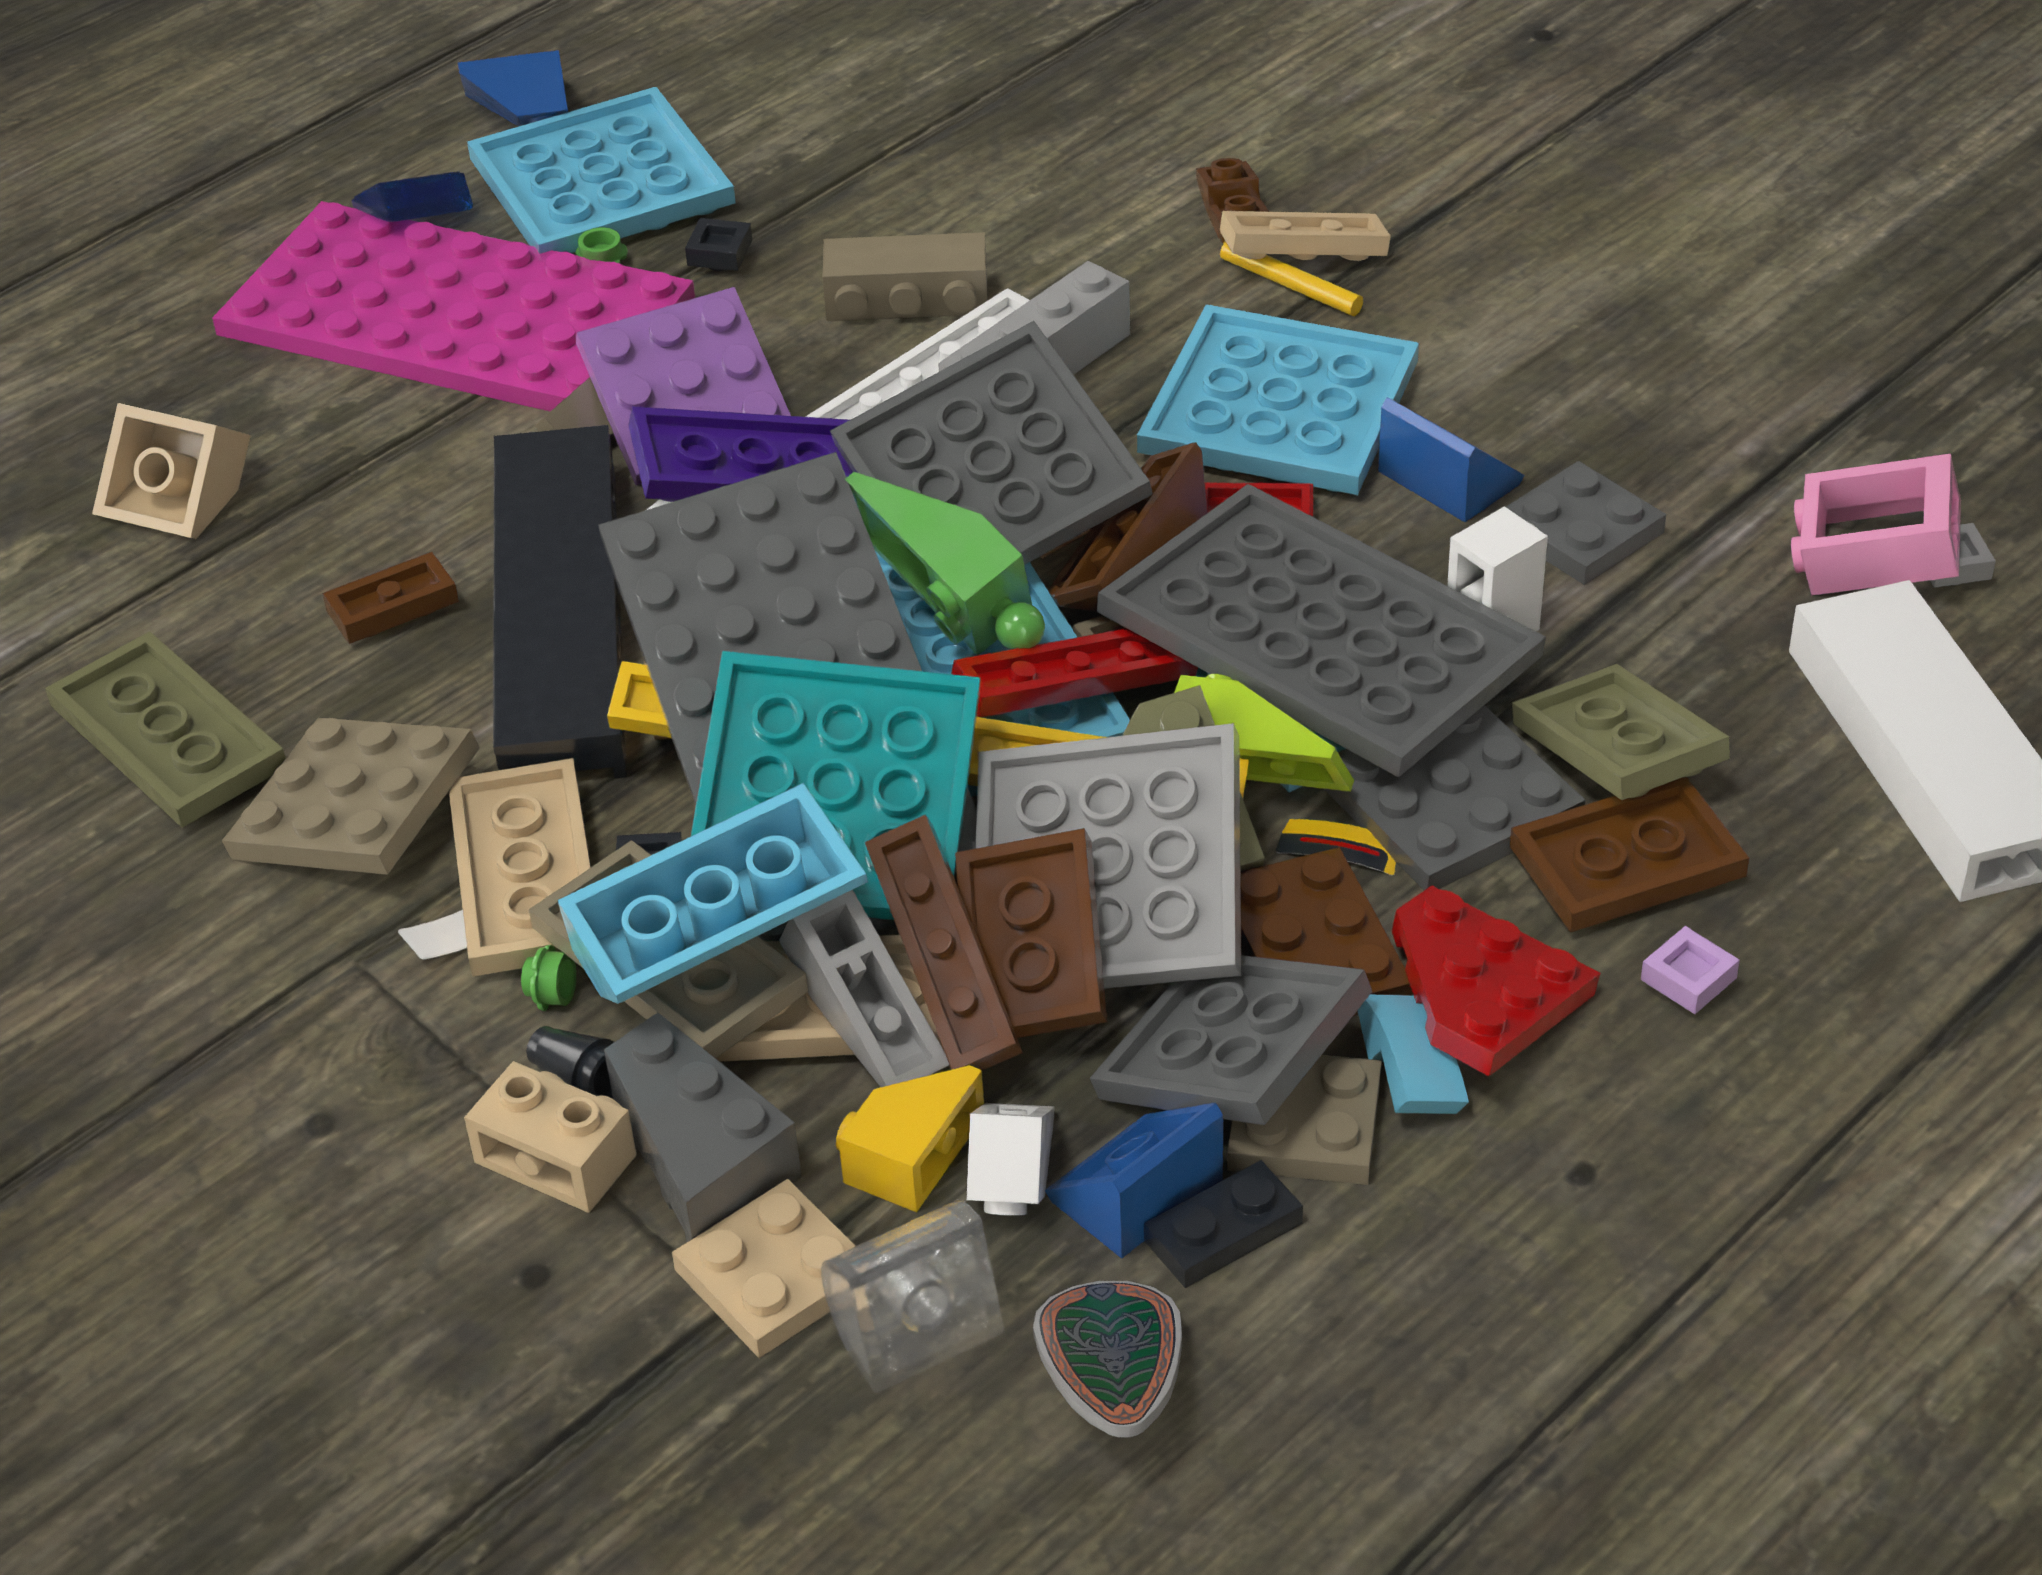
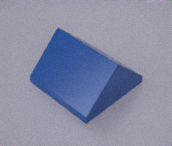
M1388 397L1381 406L1378 472L1463 522L1468 521L1519 486L1525 476Z
M1216 1103L1145 1114L1048 1187L1045 1192L1054 1205L1122 1259L1144 1242L1145 1222L1223 1180V1114Z

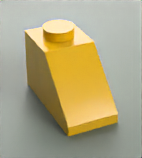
M968 1065L874 1089L857 1112L852 1111L844 1118L837 1133L836 1149L840 1151L843 1183L917 1213L969 1139L970 1113L984 1104L982 1070Z

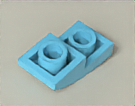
M1370 994L1357 1011L1368 1059L1384 1062L1395 1113L1457 1114L1469 1103L1457 1059L1430 1044L1425 1030L1427 1014L1423 1003H1416L1414 996Z

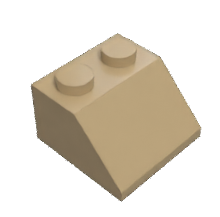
M118 403L92 514L197 539L238 491L251 435L217 425Z

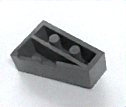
M658 1012L604 1049L613 1100L629 1110L634 1143L645 1164L649 1163L660 1184L665 1202L670 1210L673 1209L685 1231L687 1242L786 1179L794 1183L802 1177L795 1122Z

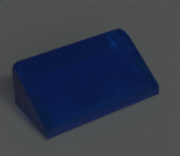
M460 171L378 183L354 196V199L351 200L354 208L387 222L468 211L473 208L465 175L460 173Z

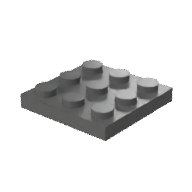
M1485 705L1400 777L1391 774L1348 749L1338 752L1354 779L1351 792L1324 789L1361 828H1366L1372 833L1394 861L1423 890L1432 885L1439 889L1513 853V850L1510 848L1512 827L1583 806L1586 802L1576 790Z
M1241 955V976L1172 982L1090 1077V1080L1099 1100L1163 1110L1216 1103L1223 1114V1119L1265 1125L1373 991L1363 969Z

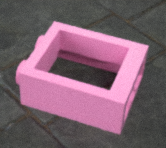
M1951 454L1805 474L1804 499L1795 500L1794 503L1796 526L1801 536L1792 537L1791 550L1796 573L1806 572L1811 596L1874 588L1907 580L1913 583L1959 577L1961 498ZM1924 511L1923 524L1825 537L1826 524Z

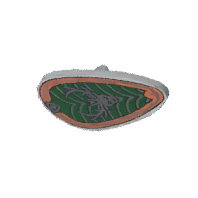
M1096 1281L1072 1286L1055 1294L1036 1311L1033 1334L1041 1361L1055 1386L1073 1410L1091 1425L1115 1437L1136 1436L1144 1432L1159 1417L1171 1398L1178 1376L1182 1351L1180 1311L1171 1297L1152 1286L1130 1281Z

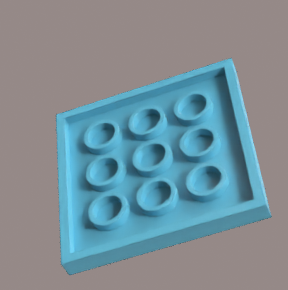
M657 87L467 142L470 160L530 246H534L540 254L551 250L574 253L579 247L578 238L580 235L593 228L605 227L613 229L619 233L621 239L646 230L661 229L669 223L692 216L707 215L713 213L718 208L736 203L733 184Z
M1206 304L1137 434V453L1155 455L1196 442L1202 450L1204 466L1215 467L1223 471H1235L1266 477L1281 482L1313 484V487L1323 488L1328 491L1358 495L1379 449L1381 406L1387 397L1397 403L1400 402L1418 362L1419 343Z

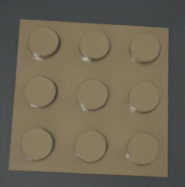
M317 718L284 762L275 770L273 776L252 803L243 811L241 817L223 838L222 842L231 860L388 875L477 753L479 745L471 729Z

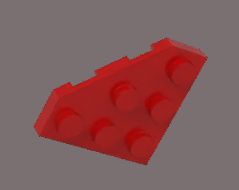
M1432 885L1396 909L1391 932L1396 946L1404 948L1407 957L1405 972L1415 1001L1424 1005L1427 1014L1425 1030L1430 1044L1487 1076L1500 1069L1596 993L1600 972L1577 961L1571 953L1562 949L1552 948L1521 932L1513 923L1494 918L1465 903L1459 895L1451 891L1441 890Z

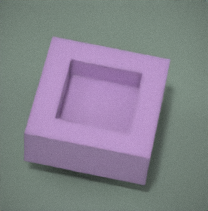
M1684 926L1643 961L1641 980L1693 1014H1696L1737 978L1740 960Z

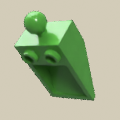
M853 472L845 478V481L851 488L874 550L935 611L936 614L933 618L937 626L952 643L957 645L963 640L977 656L997 640L1009 650L1031 648L1039 644L1045 632V622L1040 611L1032 605L1023 556L982 514L857 472Z

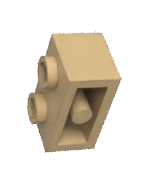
M515 1061L507 1067L464 1117L474 1163L588 1213L591 1212L636 1156L628 1109L623 1108L610 1097L603 1095L595 1096L565 1083L551 1072H538Z

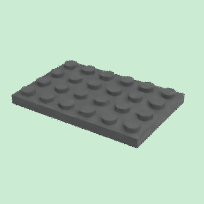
M1250 484L1244 486L1098 592V613L1209 674H1221L1230 677L1232 680L1239 681L1300 724L1397 777L1405 773L1543 656L1546 636Z

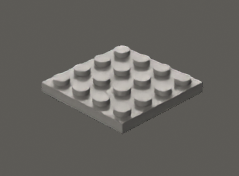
M1234 723L979 752L976 848L1085 828L1092 844L1104 988L1241 976L1239 734Z

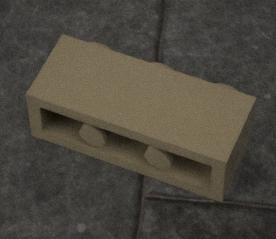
M985 232L824 239L822 280L826 321L962 316L968 314L988 301Z

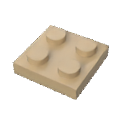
M786 1179L672 1252L675 1271L758 1358L772 1351L876 1282L874 1263L789 1179Z

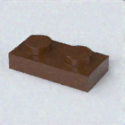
M433 552L322 593L327 613L349 644L375 636L382 631L418 617L429 615L436 610L459 602L455 582Z

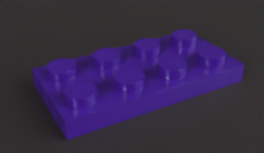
M634 406L631 409L628 427L645 499H660L674 502L834 452L838 455L846 478L853 473L835 446L830 432L832 429L849 421L848 419Z

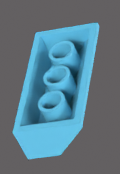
M804 783L557 901L571 948L599 995L619 1004L868 881L863 868Z

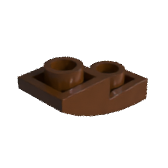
M1221 158L1213 161L1209 167L1196 168V178L1205 208L1213 228L1222 243H1225V239L1220 232L1222 211L1269 212L1260 199L1259 178L1247 161L1242 162L1237 158Z

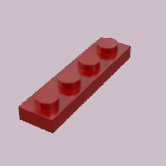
M1126 628L1038 644L1031 648H1016L956 659L953 662L951 674L980 677L977 717H986L1153 684H1162L1179 680L1181 675L1196 676L1198 667Z

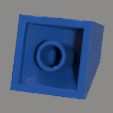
M559 50L458 63L465 95L518 127L568 112Z

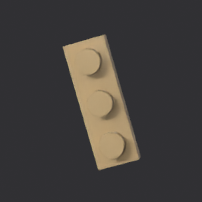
M1222 211L1220 232L1232 253L1248 259H1261L1266 254H1288L1293 258L1301 260H1312L1318 255H1339L1348 260L1361 261L1367 259L1368 256H1387L1391 237L1376 214Z

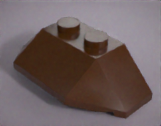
M1196 442L1150 456L1141 469L1150 480L1152 495L1089 530L1048 589L1055 603L1062 607L1097 612L1098 592L1207 514L1202 450Z

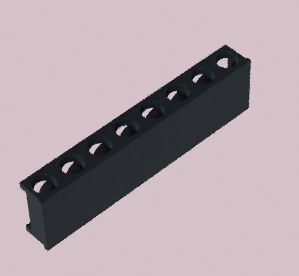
M608 425L494 436L493 748L498 770L573 758L575 771L613 767L615 779L627 777L625 730L610 728L607 717L619 669L623 661L620 590L598 526L599 524L617 519L615 467Z

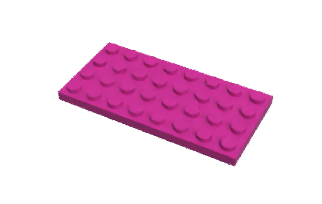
M321 201L212 319L216 335L551 411L590 377L576 345L577 332L694 299L695 291L693 280L670 276L663 272H651L623 266L616 262L589 260L569 252L551 250L540 254L534 246H529L522 242L501 240L482 236L476 232H464L436 226L429 222H417L389 216L382 212H370L346 207L339 203Z

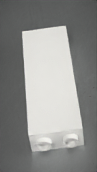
M1902 581L1796 605L1789 653L1959 902L2041 883L2042 759L1911 581Z

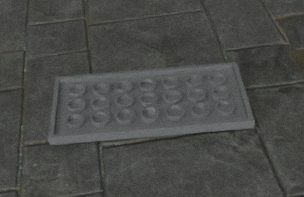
M836 452L598 525L602 542L695 805L722 651L922 671L851 488L845 481L846 475ZM968 787L959 852L976 849L977 810ZM956 871V876H955V882H956V884H957V871ZM868 917L876 931L896 925L894 920ZM788 921L758 935V937L764 942L779 941Z

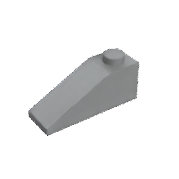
M853 890L788 921L779 940L789 960L806 973L808 994L812 1001L880 1087L940 1073L950 1067L944 1050Z

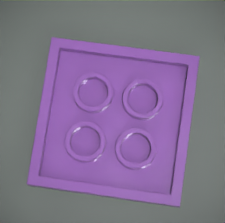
M735 287L577 332L576 345L635 485L642 484L628 427L632 406L791 416Z

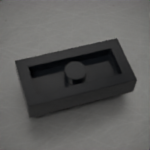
M1260 1160L1145 1222L1144 1241L1184 1288H1187L1303 1224V1205L1266 1164Z

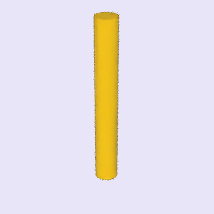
M1226 241L1221 248L1220 257L1223 260L1346 314L1356 316L1362 308V296L1266 255L1261 259L1244 258L1233 254Z

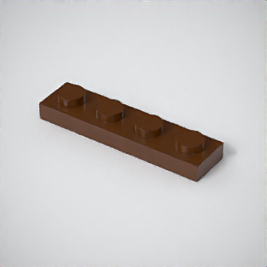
M926 814L866 841L865 845L951 1070L970 1065L983 1071L1023 1053L934 826Z

